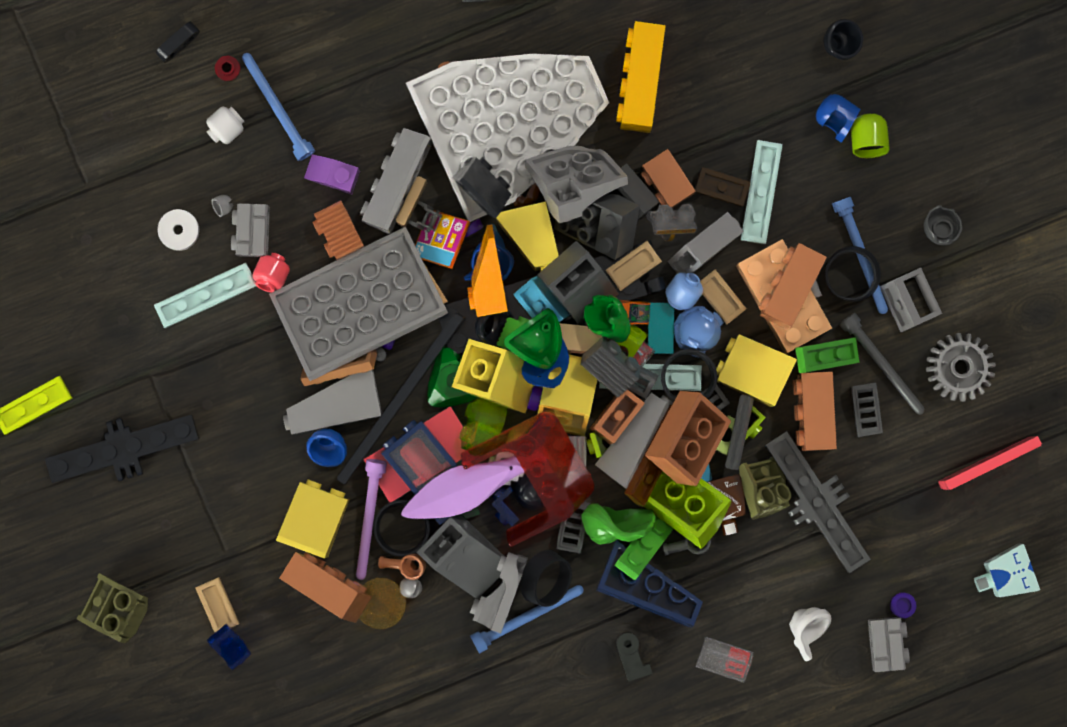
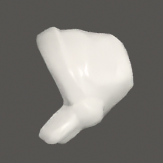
M816 607L799 609L794 613L789 624L795 637L794 644L800 650L805 661L812 659L809 644L820 638L831 624V615L825 609Z

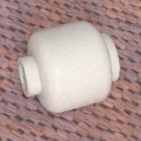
M224 106L220 107L206 121L210 128L206 132L216 143L220 140L224 144H229L244 129L242 125L244 120L232 107L229 109Z

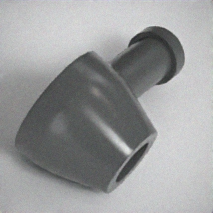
M687 538L673 543H663L665 556L684 550H689L697 555L704 554L711 546V539L702 550L695 547Z

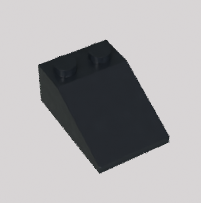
M473 157L452 178L486 214L496 218L512 195L507 190L510 185L501 176L496 178L490 172L493 167L483 157L480 160L477 157Z

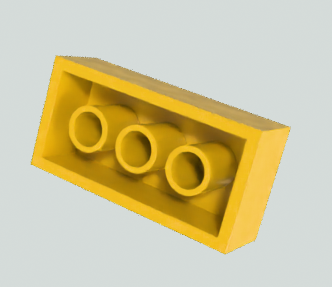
M635 21L634 28H629L626 47L631 48L630 53H625L623 72L627 73V79L622 78L619 97L624 98V103H619L616 122L621 123L620 129L651 132L665 25Z

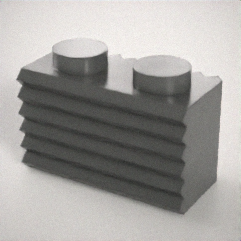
M602 337L583 354L580 364L616 397H620L624 391H627L631 385L638 381L641 370L638 362L633 357L626 356L615 341L608 340L606 337Z

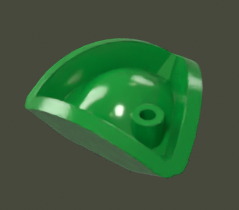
M545 309L509 334L504 339V345L515 355L535 367L541 369L551 368L557 361L562 346V332L557 316L553 310Z
M451 348L442 350L432 369L427 400L433 407L457 406L479 398L452 387L462 355L457 354Z

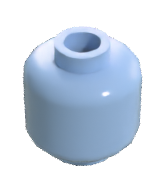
M681 272L676 274L666 288L667 301L677 310L691 309L703 293L699 277L694 273Z

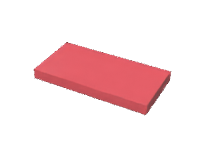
M451 406L424 422L456 462L477 450ZM419 437L412 439L400 450L401 456L419 476V478L412 481L416 487L451 466L448 461L441 464ZM383 447L363 460L365 463L367 459H378L387 462L386 472L382 475V478H379V486L388 501L393 502L411 491V489L381 454V451L385 449Z
M1038 436L1027 437L939 480L938 483L941 489L951 490L1040 447L1042 443Z

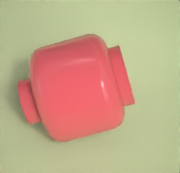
M277 253L261 256L252 274L253 279L256 281L255 285L267 292L281 289L290 272L289 266L284 262L285 258Z

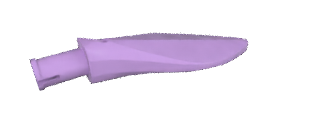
M539 446L522 455L517 454L507 459L488 463L460 465L451 468L428 482L406 504L401 515L412 519L451 517L468 512L483 503L506 482L525 473L526 469L546 462L548 460L546 452L542 446Z

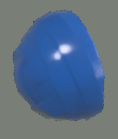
M319 429L307 441L308 456L318 465L324 467L338 466L347 456L345 440L340 433L333 429Z

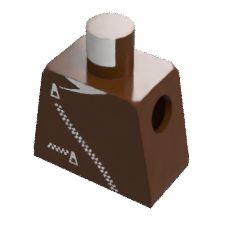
M740 474L708 481V484L731 500V504L721 523L723 535L737 533L738 528L735 517L745 515V500Z

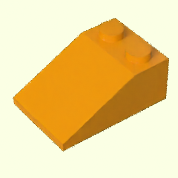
M492 224L487 225L471 277L472 287H467L470 309H476L477 317L508 312Z

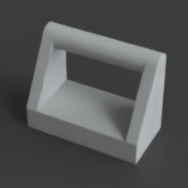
M922 268L880 286L900 332L942 314ZM915 277L931 312L920 318L904 284L905 280Z

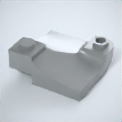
M568 146L525 159V168L539 187L547 203L548 211L558 223L568 222L581 217L582 212L594 201L619 187L628 185L627 175L601 149L594 150L582 146Z
M508 552L507 557L501 556L497 571L501 572L500 578L503 579V582L487 597L482 595L480 600H474L470 611L471 614H474L473 621L479 622L492 631L501 634L528 557Z

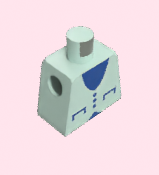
M1021 543L985 561L984 566L987 573L974 578L979 592L992 588L996 597L1040 590L1026 548Z

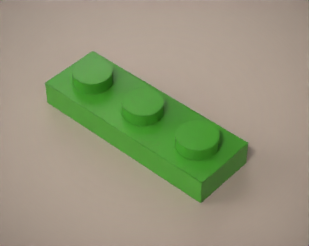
M856 337L795 348L799 373L860 363Z
M656 516L654 528L645 537L632 541L615 566L633 580H636L672 532L673 528Z

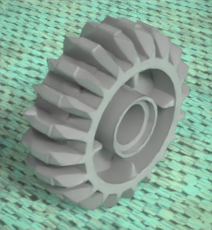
M956 333L955 341L951 335H947V345L944 341L939 340L937 344L940 350L934 347L930 350L936 357H927V361L934 363V367H927L926 372L934 371L935 375L929 377L928 381H938L933 389L938 390L943 387L942 397L951 392V401H955L958 394L961 402L966 401V393L973 400L976 398L974 390L980 395L984 394L985 391L981 385L986 387L991 385L985 378H993L995 376V373L989 372L988 368H993L996 364L993 362L988 363L987 359L994 356L993 353L984 354L988 345L984 344L979 348L978 345L981 341L979 337L971 343V334H966L964 341H962L961 333ZM958 360L965 362L967 366L964 374H959L955 370V363Z

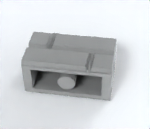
M237 204V210L232 211V225H236V235L231 237V250H236L235 255L239 257H261L268 255L269 205Z
M899 617L869 619L872 670L874 672L905 670V663L910 662L909 650L904 648L903 638H907L906 623H901V618Z

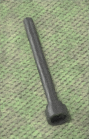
M854 312L839 324L843 331H848L850 335L853 334L915 413L923 414L925 411L924 406L861 329V319Z

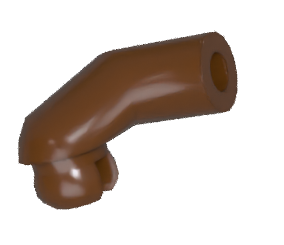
M536 182L531 185L526 197L523 195L517 197L514 202L516 208L533 205L539 200L542 193Z

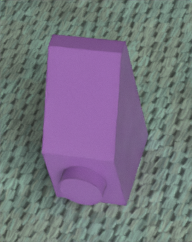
M312 154L304 179L352 195L360 170L358 167Z

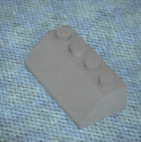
M403 128L402 133H396L391 146L395 147L391 157L386 155L381 169L384 170L381 179H375L370 192L374 193L370 203L365 201L360 215L363 216V223L387 234L392 233L396 225V218L432 146L431 137Z

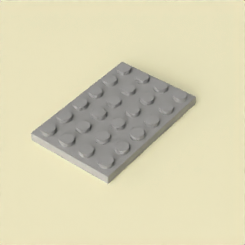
M406 227L269 294L310 381L448 314Z

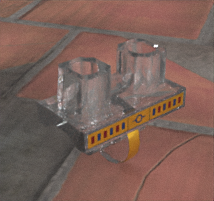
M682 204L679 210H673L669 205H660L657 211H648L646 215L647 220L652 224L654 235H661L664 241H672L675 234L695 233L697 230L694 222L696 213L691 204Z

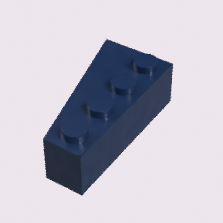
M616 540L596 591L692 628L703 601L676 582H673L650 564H647L637 579L633 580L615 566L618 559L627 549Z

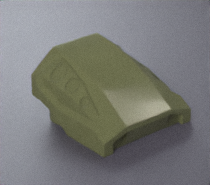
M773 457L751 464L746 462L739 466L743 492L752 520L770 516L790 506L788 501L791 499V492L786 486V478Z
M99 573L97 576L98 581L82 614L78 615L77 620L121 643H126L136 634L147 612L148 597Z

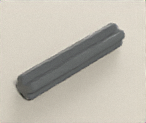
M741 395L739 398L725 463L727 469H739L754 401L752 396Z

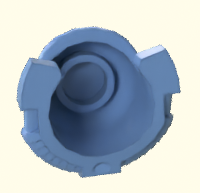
M703 306L687 309L679 314L674 323L676 343L680 349H694L705 354L706 350L712 349L718 343L721 336L720 326L724 322L716 312L712 313Z

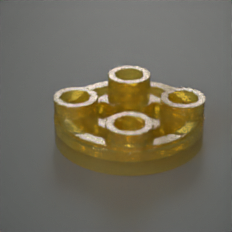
M375 578L366 582L363 585L367 588L365 593L372 598L359 617L361 621L375 629H386L398 623L406 610V597L400 593V586L387 578Z

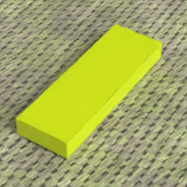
M61 376L50 380L0 408V428L4 435L11 433L72 399Z

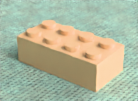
M783 239L736 265L758 307L764 295L767 293L771 294L774 287L770 286V283L778 270L782 271L785 266L782 263V259L788 248ZM811 290L791 328L785 329L765 319L784 354L832 329Z

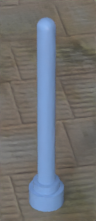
M244 53L242 60L293 142V154L296 159L302 161L315 152L312 144L307 142L306 139L301 138L251 54Z
M848 197L832 203L835 213L838 212L839 217L842 216L853 246L865 249L852 212H854L852 198ZM856 253L870 288L874 278L872 265L863 255ZM878 285L872 296L878 312L885 314L888 311V307Z
M576 585L569 589L564 597L555 605L549 607L538 605L504 624L501 634L492 630L487 633L485 631L481 633L478 631L470 635L480 654L488 649L487 646L491 645L493 640L581 595L584 589L581 585Z

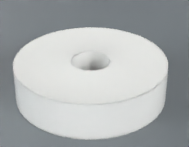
M180 209L167 212L159 221L158 235L162 243L168 248L177 251L186 250L197 241L199 237V224L189 212ZM176 226L183 227V232L179 235L174 232Z

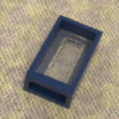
M412 420L402 428L405 433L397 439L395 436H392L382 445L385 449L381 451V454L415 495L433 478L451 468L459 466L422 420L418 422ZM449 517L435 518V520L441 525Z

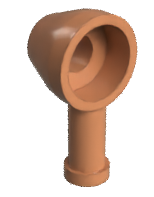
M415 553L408 554L402 559L380 556L378 566L380 569H398L405 578L415 580L425 572L426 561L419 554ZM414 560L419 563V567L415 565Z

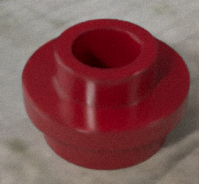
M223 56L215 64V73L223 81H232L240 73V64L232 56ZM225 64H231L232 69L230 72L223 71Z

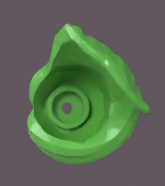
M594 503L587 506L581 514V519L585 532L589 535L590 539L597 544L603 545L618 539L630 542L645 537L654 528L656 515L653 510L642 508L614 510L610 507Z

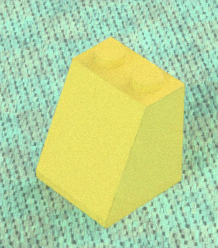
M546 201L503 211L496 217L499 226L534 271L540 270L541 272L559 256Z
M740 334L737 335L736 339L731 337L725 349L729 354L725 362L720 360L716 368L717 382L743 395L752 396L754 400L766 406H775L797 359Z
M468 339L452 387L500 406L526 413L532 389L535 385L528 383L523 378L522 366L524 360L513 352Z
M568 353V369L561 384L555 388L543 387L535 426L585 436L597 379L580 365L582 357ZM561 368L553 369L548 378H556L561 373Z
M307 479L306 484L303 482L299 483L276 541L316 556L327 558L349 499L344 498L346 494L333 488H331L330 492L320 489L322 484Z

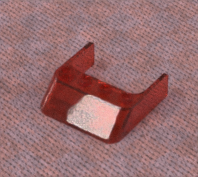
M551 412L539 413L461 453V463L464 470L500 452L514 454L547 509L506 530L507 541L510 547L567 520L594 491L593 478L558 417Z

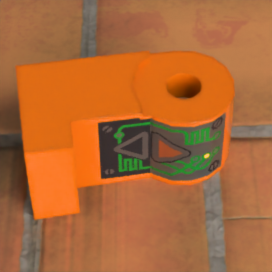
M620 300L627 311L631 324H649L651 303Z

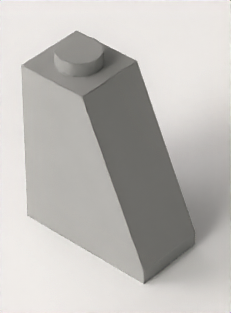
M727 212L688 242L667 262L677 274L681 272L694 273L744 231L741 229L739 222Z

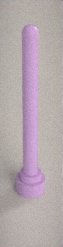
M378 459L366 460L365 471H367V476H369L356 570V577L359 580H363L366 577L379 478H382V475L386 472L387 462Z

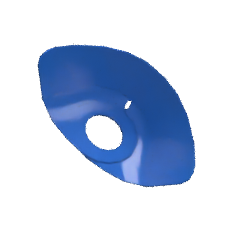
M563 338L559 357L551 368L541 369L524 361L522 375L528 383L546 388H555L561 384L569 364V354ZM560 367L561 373L556 378L549 379L550 372Z

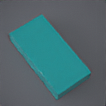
M651 303L648 348L652 351L651 354H673L674 308L669 303Z

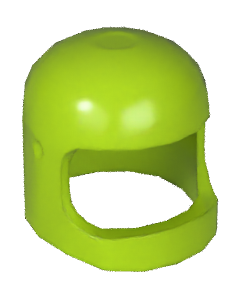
M878 114L858 116L851 127L853 154L860 158H874L886 155L889 152L886 120ZM883 146V148H879V149L859 150V148H863V147Z

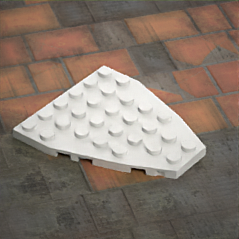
M523 54L454 61L406 82L463 212L470 222L487 214L452 177L473 157H477L479 160L483 157L493 167L490 172L496 178L501 176L510 185L507 190L512 195L505 206L515 202L517 197H521L535 183L525 168V159L563 147L575 146L587 128L593 124L596 117L609 104L589 56Z

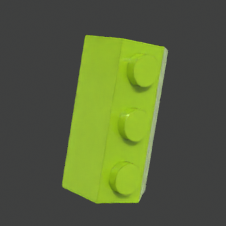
M662 471L644 507L647 510H653L658 518L702 550L718 531L731 504V500L702 478L697 486L678 484Z

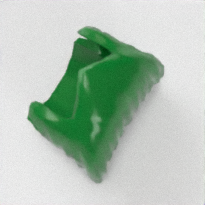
M613 295L593 296L592 303L584 307V319L588 329L617 343L626 341L630 334L631 323L621 301Z

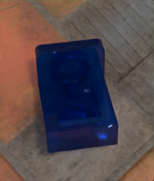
M502 487L492 496L495 499L492 505L498 511L495 516L504 526L508 523L513 526L520 520L503 502L514 491L511 487L507 490Z
M227 623L207 639L209 645L226 661L228 667L232 670L251 655L244 640Z

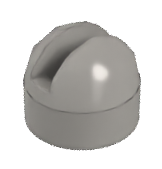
M219 195L211 200L212 207L219 217L232 211L233 203H229L232 199L228 195Z
M404 578L400 583V593L404 597L415 598L422 592V584L418 579L410 580Z

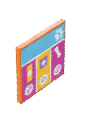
M440 212L439 214L442 215V218L438 217L433 227L436 231H430L429 233L426 231L427 228L421 230L415 247L422 260L452 269L470 221ZM429 214L426 225H429L433 214Z

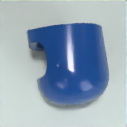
M831 94L819 105L816 112V120L822 127L827 126L836 133L835 139L842 143L861 109L838 94Z

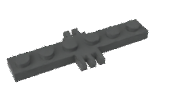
M787 431L765 444V447L799 497V499L793 502L796 507L788 512L790 517L798 512L801 513V516L796 518L794 523L798 525L805 520L809 524L814 521L848 573L871 560L836 507V505L850 497L848 492L841 494L839 497L836 493L844 488L842 483L832 488L831 484L839 479L837 475L821 484Z

